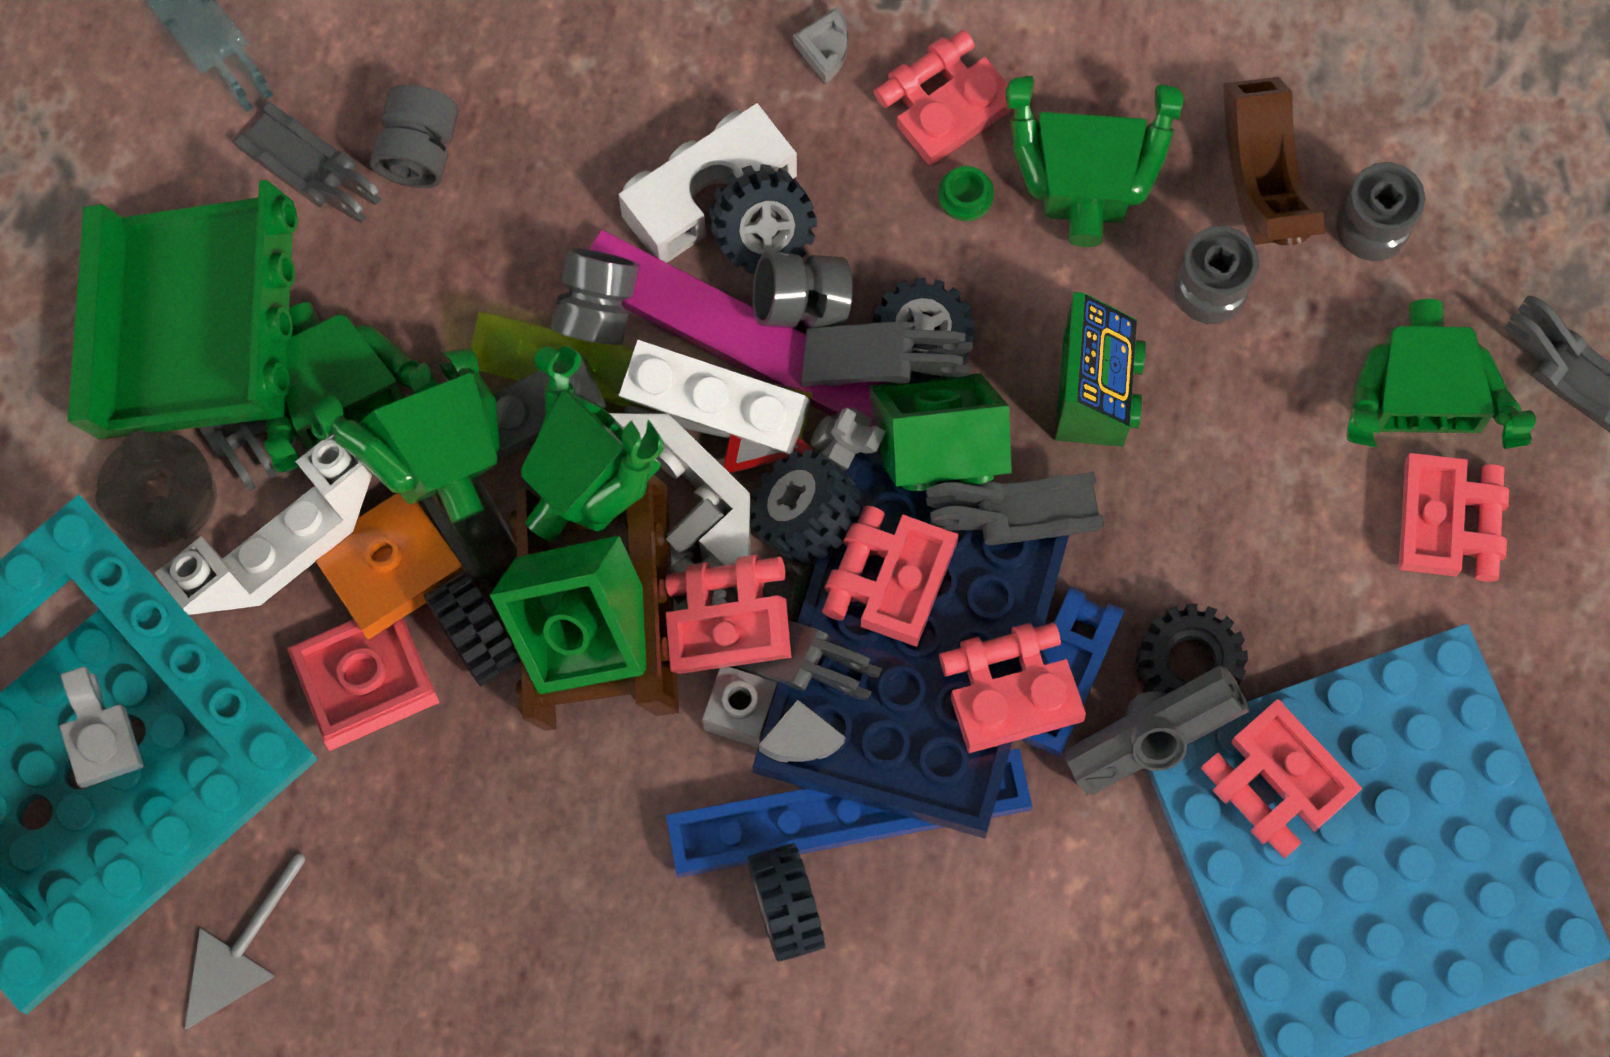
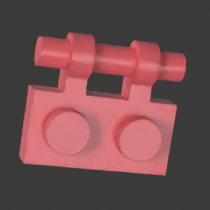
M961 30L949 39L945 37L939 38L928 46V53L910 66L901 64L889 72L888 81L874 89L876 99L884 108H888L899 99H902L909 109L897 117V128L930 167L1014 110L1008 109L1006 104L1005 89L1008 83L986 57L969 68L960 60L962 56L975 48L972 38L965 30ZM941 72L948 82L930 95H927L920 85Z
M1409 453L1405 459L1398 570L1457 577L1462 571L1463 555H1467L1476 559L1475 579L1484 582L1498 581L1500 560L1506 558L1507 539L1501 536L1502 511L1507 510L1509 507V489L1504 487L1505 468L1495 464L1483 465L1481 467L1480 483L1468 482V459ZM1465 505L1473 506L1479 510L1478 533L1464 531Z
M864 506L858 522L851 524L843 542L847 549L839 569L831 571L825 585L828 596L822 608V613L829 618L843 620L850 602H860L866 605L861 618V627L917 647L955 550L958 534L902 515L895 535L880 530L885 513L876 507ZM874 555L885 558L876 582L861 577L868 557Z
M757 554L738 557L736 564L710 567L707 562L691 564L687 566L684 572L666 575L665 585L668 595L670 597L687 595L688 609L666 612L671 672L682 674L791 658L786 598L778 595L763 598L762 592L765 583L785 579V566L781 557L761 560ZM737 587V602L713 605L712 596L715 590Z
M1054 622L1033 628L1031 623L1012 627V634L981 642L979 637L960 642V648L939 654L940 664L945 677L967 671L971 686L953 690L951 693V701L968 753L1084 722L1086 712L1068 660L1065 659L1044 665L1040 655L1041 650L1061 645L1060 634ZM1018 657L1022 672L992 679L988 665Z
M1279 699L1273 702L1231 741V744L1246 759L1235 770L1219 753L1215 754L1201 767V770L1216 785L1213 789L1214 793L1225 804L1231 801L1254 826L1251 833L1263 845L1268 841L1284 859L1302 844L1286 826L1290 820L1298 815L1315 832L1362 789ZM1259 774L1284 799L1273 810L1248 785Z

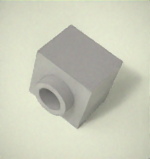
M731 667L720 668L702 719L704 731L758 748L778 682ZM735 693L749 696L752 701L746 709L736 710L729 704L730 697Z

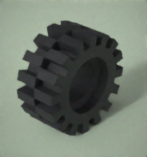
M465 571L424 595V599L438 620L439 625L480 687L521 662L518 653L512 646L513 644L504 632L500 622L496 619L490 606Z
M1187 604L1185 609L1181 611L1178 610L1177 606L1167 609L1165 616L1161 618L1158 615L1152 621L1137 651L1135 662H1138L1136 675L1138 682L1143 680L1145 684L1143 693L1159 691L1168 694L1189 682L1175 675L1169 664L1171 648L1177 643L1189 640L1204 645L1212 655L1213 669L1219 665L1222 668L1226 666L1239 686L1246 673L1244 666L1248 661V651H1242L1241 647L1245 641L1241 631L1234 634L1231 629L1234 622L1227 615L1223 620L1215 617L1217 609L1207 606L1205 612L1197 611V604Z

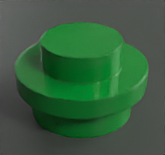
M961 166L949 171L942 178L938 188V201L942 210L951 218L959 221H974L983 217L990 210L994 199V187L990 178L984 172L972 166Z

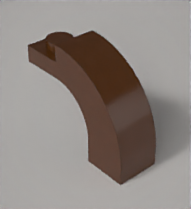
M1279 77L1223 83L1226 135L1231 171L1243 222L1254 245L1267 243L1296 245L1305 242L1312 235L1325 234L1324 211L1306 191L1298 167L1294 142L1292 90Z

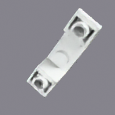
M609 413L623 427L632 421L640 432L641 439L645 435L649 419L664 444L663 451L656 458L662 464L661 467L675 479L682 474L697 489L693 492V495L698 503L702 499H710L725 516L699 540L701 557L704 559L701 563L707 562L710 567L736 564L738 557L749 556L751 544L750 493L669 414Z
M332 435L319 442L295 461L315 486L222 559L201 536L156 571L155 574L188 615L261 606L316 562L315 560L353 532L373 473L358 458L338 445L335 441V436Z

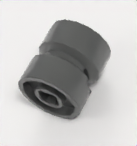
M398 85L392 87L387 94L381 122L385 129L380 130L377 134L370 160L372 170L379 176L403 186L414 188L438 186L442 181L448 157V150L444 144L449 143L453 137L459 113L458 105L450 97L427 87L417 85Z
M1392 162L1374 163L1360 172L1354 180L1347 199L1340 210L1336 225L1339 239L1346 250L1358 258L1369 261L1387 260L1400 252L1409 239L1413 227L1418 222L1426 200L1423 184L1416 174L1405 166Z
M1211 226L1199 231L1189 241L1174 284L1175 299L1184 313L1193 320L1205 324H1221L1238 314L1244 306L1259 267L1258 251L1252 240L1240 230L1232 227Z
M568 248L560 281L569 290L558 295L550 328L563 335L585 341L611 345L622 344L629 313L621 303L622 300L633 296L640 264L624 257L600 251Z
M766 251L761 255L757 263L753 282V309L759 325L763 327L793 328L797 326L800 320L805 328L845 325L852 302V274L849 263L845 258L811 255L804 263L801 256L795 253Z

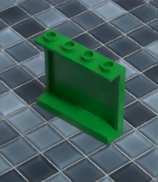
M260 180L257 198L121 217L104 204L83 207L68 422L100 440L284 417L285 396L290 389V376L286 367L287 341L291 339L293 332L292 319L289 313L290 287L295 281V266L292 260V238L298 226V215L294 201L268 180Z

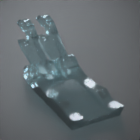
M150 0L147 2L149 8L180 45L198 72L202 74L214 66L235 99L246 112L254 107L245 97L247 94L223 62L224 59L232 54L236 56L265 99L273 96V93L265 84L267 81L243 49V47L248 45L246 39L216 0Z

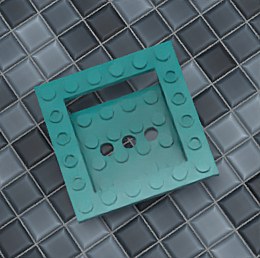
M80 494L0 559V639L71 579L98 607L94 614L0 692V989L17 1010L25 1015L30 1013L318 760L314 753ZM85 666L88 668L89 674L94 673L97 676L106 709L122 705L127 711L129 721L140 720L144 722L146 728L145 737L137 746L144 767L91 785L86 789H74L69 781L72 765L59 725L77 720V716L66 694L61 674ZM35 800H49L52 805V816L49 822L40 829H26L23 823V813L26 807Z

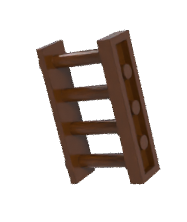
M655 475L648 480L645 495L608 524L623 523L628 528L629 549L626 551L643 586L647 669L641 676L538 695L521 660V680L517 681L515 688L517 707L524 720L545 731L556 730L555 705L631 695L636 700L637 705L655 716L679 713L677 673L670 671L666 612L674 611L673 597L668 595L665 585L666 575L672 574L671 546L666 540L667 534L670 532L668 487ZM527 489L515 490L516 510H513L510 514V531L514 542L517 544V557L550 550L549 541L535 534L525 524V521L540 501V498ZM569 521L562 532L588 528Z

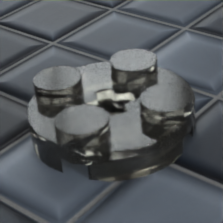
M136 431L128 435L123 444L118 446L104 462L97 480L95 499L98 508L105 516L109 525L119 536L134 545L155 549L167 547L165 543L175 542L181 537H184L186 540L202 529L214 510L217 490L210 465L199 448L188 439L168 432L149 433L147 431ZM157 477H165L164 483L171 490L170 494L166 498L157 496L152 503L146 502L147 493L144 490L145 485L149 481H155Z

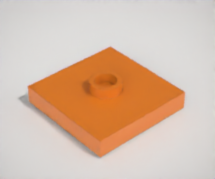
M398 493L358 517L353 532L315 560L367 640L427 603L424 595L465 571L419 503L409 504Z

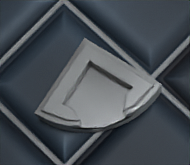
M839 7L834 8L793 35L794 46L824 84L828 83L839 72L847 55V23Z
M702 499L667 534L666 540L679 554L698 550L700 548L699 540L723 519L724 515L710 499Z
M797 700L759 744V751L779 762L823 759L833 754L844 744L845 736Z

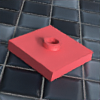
M404 617L367 640L353 619L287 648L323 742L329 751L440 703Z

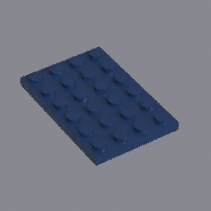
M857 453L849 468L845 470L855 481V487L860 491L861 499L855 501L861 507L859 516L851 518L850 521L852 523L858 522L864 506H873L885 513L880 530L895 535L902 515L930 524V513L939 509L927 506L926 498L928 497L926 490L910 491L902 488V486H896L884 469L880 453ZM959 479L937 482V485L942 483L962 482H960ZM967 484V485L978 486V485H980V484ZM982 530L951 531L958 534L957 544L917 647L861 627V618L866 605L860 602H850L843 620H835L822 613V608L828 596L825 585L831 571L839 569L847 549L844 543L838 549L830 546L828 548V556L821 560L817 558L797 623L825 632L830 636L828 642L870 658L868 664L882 668V671L878 677H871L824 655L821 656L818 665L859 681L858 687L872 691L868 700H860L813 678L810 679L805 691L797 690L779 682L760 743L797 700L844 735L845 742L837 751L826 758L797 762L776 761L761 753L758 747L753 763V773L986 839L1012 742L968 753L951 701V693L953 690L971 686L967 671L945 677L940 664L939 654L960 648V642L979 637L981 642L1012 634V627L1031 623L1033 628L1045 625L1069 535L987 545L984 542ZM844 532L840 537L843 541L846 536V532ZM877 555L869 556L861 577L876 582L885 558ZM1018 657L988 665L992 679L1022 672Z

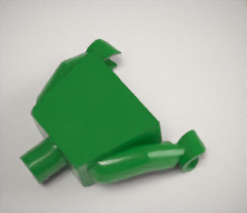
M1033 76L1016 77L1006 86L1005 98L1007 108L1014 109V117L1010 118L1014 154L1026 187L1031 196L1037 200H1043L1045 216L1051 219L1069 220V243L1078 247L1098 246L1103 241V222H1123L1128 206H1137L1147 199L1164 165L1174 133V129L1171 128L1173 119L1179 120L1184 96L1177 87L1164 84L1157 85L1155 88L1156 117L1148 126L1147 119L1051 112H1040L1037 122L1036 117L1033 116L1030 110L1034 78Z
M1429 298L1411 302L1409 304L1410 326L1392 328L1384 344H1378L1368 351L1354 387L1352 410L1346 434L1349 442L1377 448L1374 433L1379 432L1481 433L1491 418H1493L1497 424L1504 427L1502 432V445L1504 449L1531 444L1532 436L1530 431L1534 429L1536 423L1534 412L1532 410H1521V406L1508 390L1492 355L1487 348L1478 344L1476 332L1472 328L1444 327V310L1441 300Z
M310 302L296 304L289 308L293 324L292 337L287 341L286 362L290 376V389L285 396L284 417L266 419L268 440L264 441L265 449L277 473L299 468L295 461L300 456L293 448L297 439L296 431L306 450L322 441L313 435L311 420L313 417V406L331 394L335 395L342 405L344 418L355 420L359 423L375 409L403 399L397 382L403 387H411L413 395L439 384L432 376V372L425 362L419 364L369 324L354 326L345 314H337L321 322Z
M566 345L560 347L558 351L550 346L539 349L535 355L536 368L549 376V383L544 386L546 414L538 437L521 468L522 478L542 497L525 521V524L531 531L549 542H555L569 521L596 532L603 530L615 517L641 499L646 493L648 480L662 465L656 458L661 454L664 446L659 433L649 419L645 435L641 439L640 432L632 421L623 427L602 406L574 394V386L569 383V376L578 370L581 364V356L577 351Z
M462 348L442 352L450 362L440 364V368L449 381L375 409L359 423L355 420L344 418L342 405L333 394L313 406V417L311 420L313 435L320 440H325L334 435L338 445L358 458L391 492L400 494L407 503L414 504L438 494L452 524L465 520L484 510L471 480L482 475L497 464L496 454L500 447L497 403L494 395L479 374L478 359L473 350Z

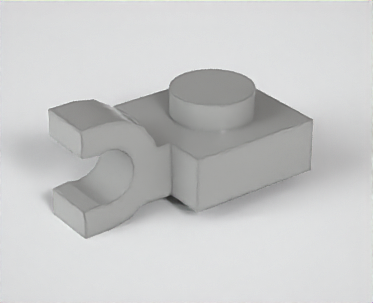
M845 408L837 414L826 416L820 422L812 436L811 446L815 447V452L818 454L821 452L842 470H847L855 454L860 452H876L886 431L878 426L869 427L872 419L857 409Z
M85 666L61 674L66 694L77 716V720L59 725L77 785L85 788L144 767L126 709L122 705L108 709L105 708L97 676L94 673L89 674L88 668Z

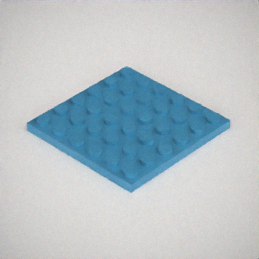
M1468 623L1248 701L1249 712L1188 744L1184 758L1176 766L1164 771L1147 769L1262 1057H1348L1610 959V942ZM1277 699L1285 705L1362 787L1357 795L1315 832L1298 815L1290 820L1286 826L1302 844L1285 859L1268 841L1263 845L1251 833L1254 826L1231 801L1225 804L1214 793L1213 789L1216 785L1201 770V767L1217 753L1234 770L1246 759L1231 744V741ZM1260 774L1248 784L1271 810L1284 801Z

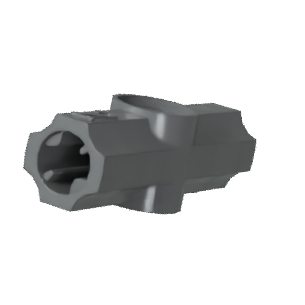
M1219 665L1168 694L1154 691L1138 695L1127 706L1126 717L1065 749L1066 763L1071 769L1076 783L1086 795L1090 793L1095 795L1143 768L1152 771L1170 769L1182 761L1188 744L1249 712L1246 699L1226 666L1222 668Z

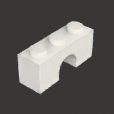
M758 103L744 112L740 110L734 111L725 116L717 124L715 131L698 142L691 140L679 146L672 153L669 161L653 172L646 170L632 177L624 186L623 191L618 194L622 217L648 252L667 263L706 237L704 213L694 202V198L700 190L712 184H728L725 180L726 177L733 173L739 178L743 176L742 168L750 165L755 171H760L761 164L771 165L774 171H778L781 168L787 171L794 179L797 177V153Z
M637 340L619 393L620 397L630 402L681 419L684 418L788 455L794 450L810 400L805 395Z

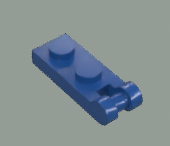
M1071 586L1054 622L1060 634L1061 645L1042 650L1040 655L1044 665L1065 659L1068 660L1082 704L1084 705L1125 609L1108 603L1105 608L1085 599L1087 593ZM1075 620L1097 629L1092 640L1071 631ZM1075 724L1023 738L1020 741L1061 758Z

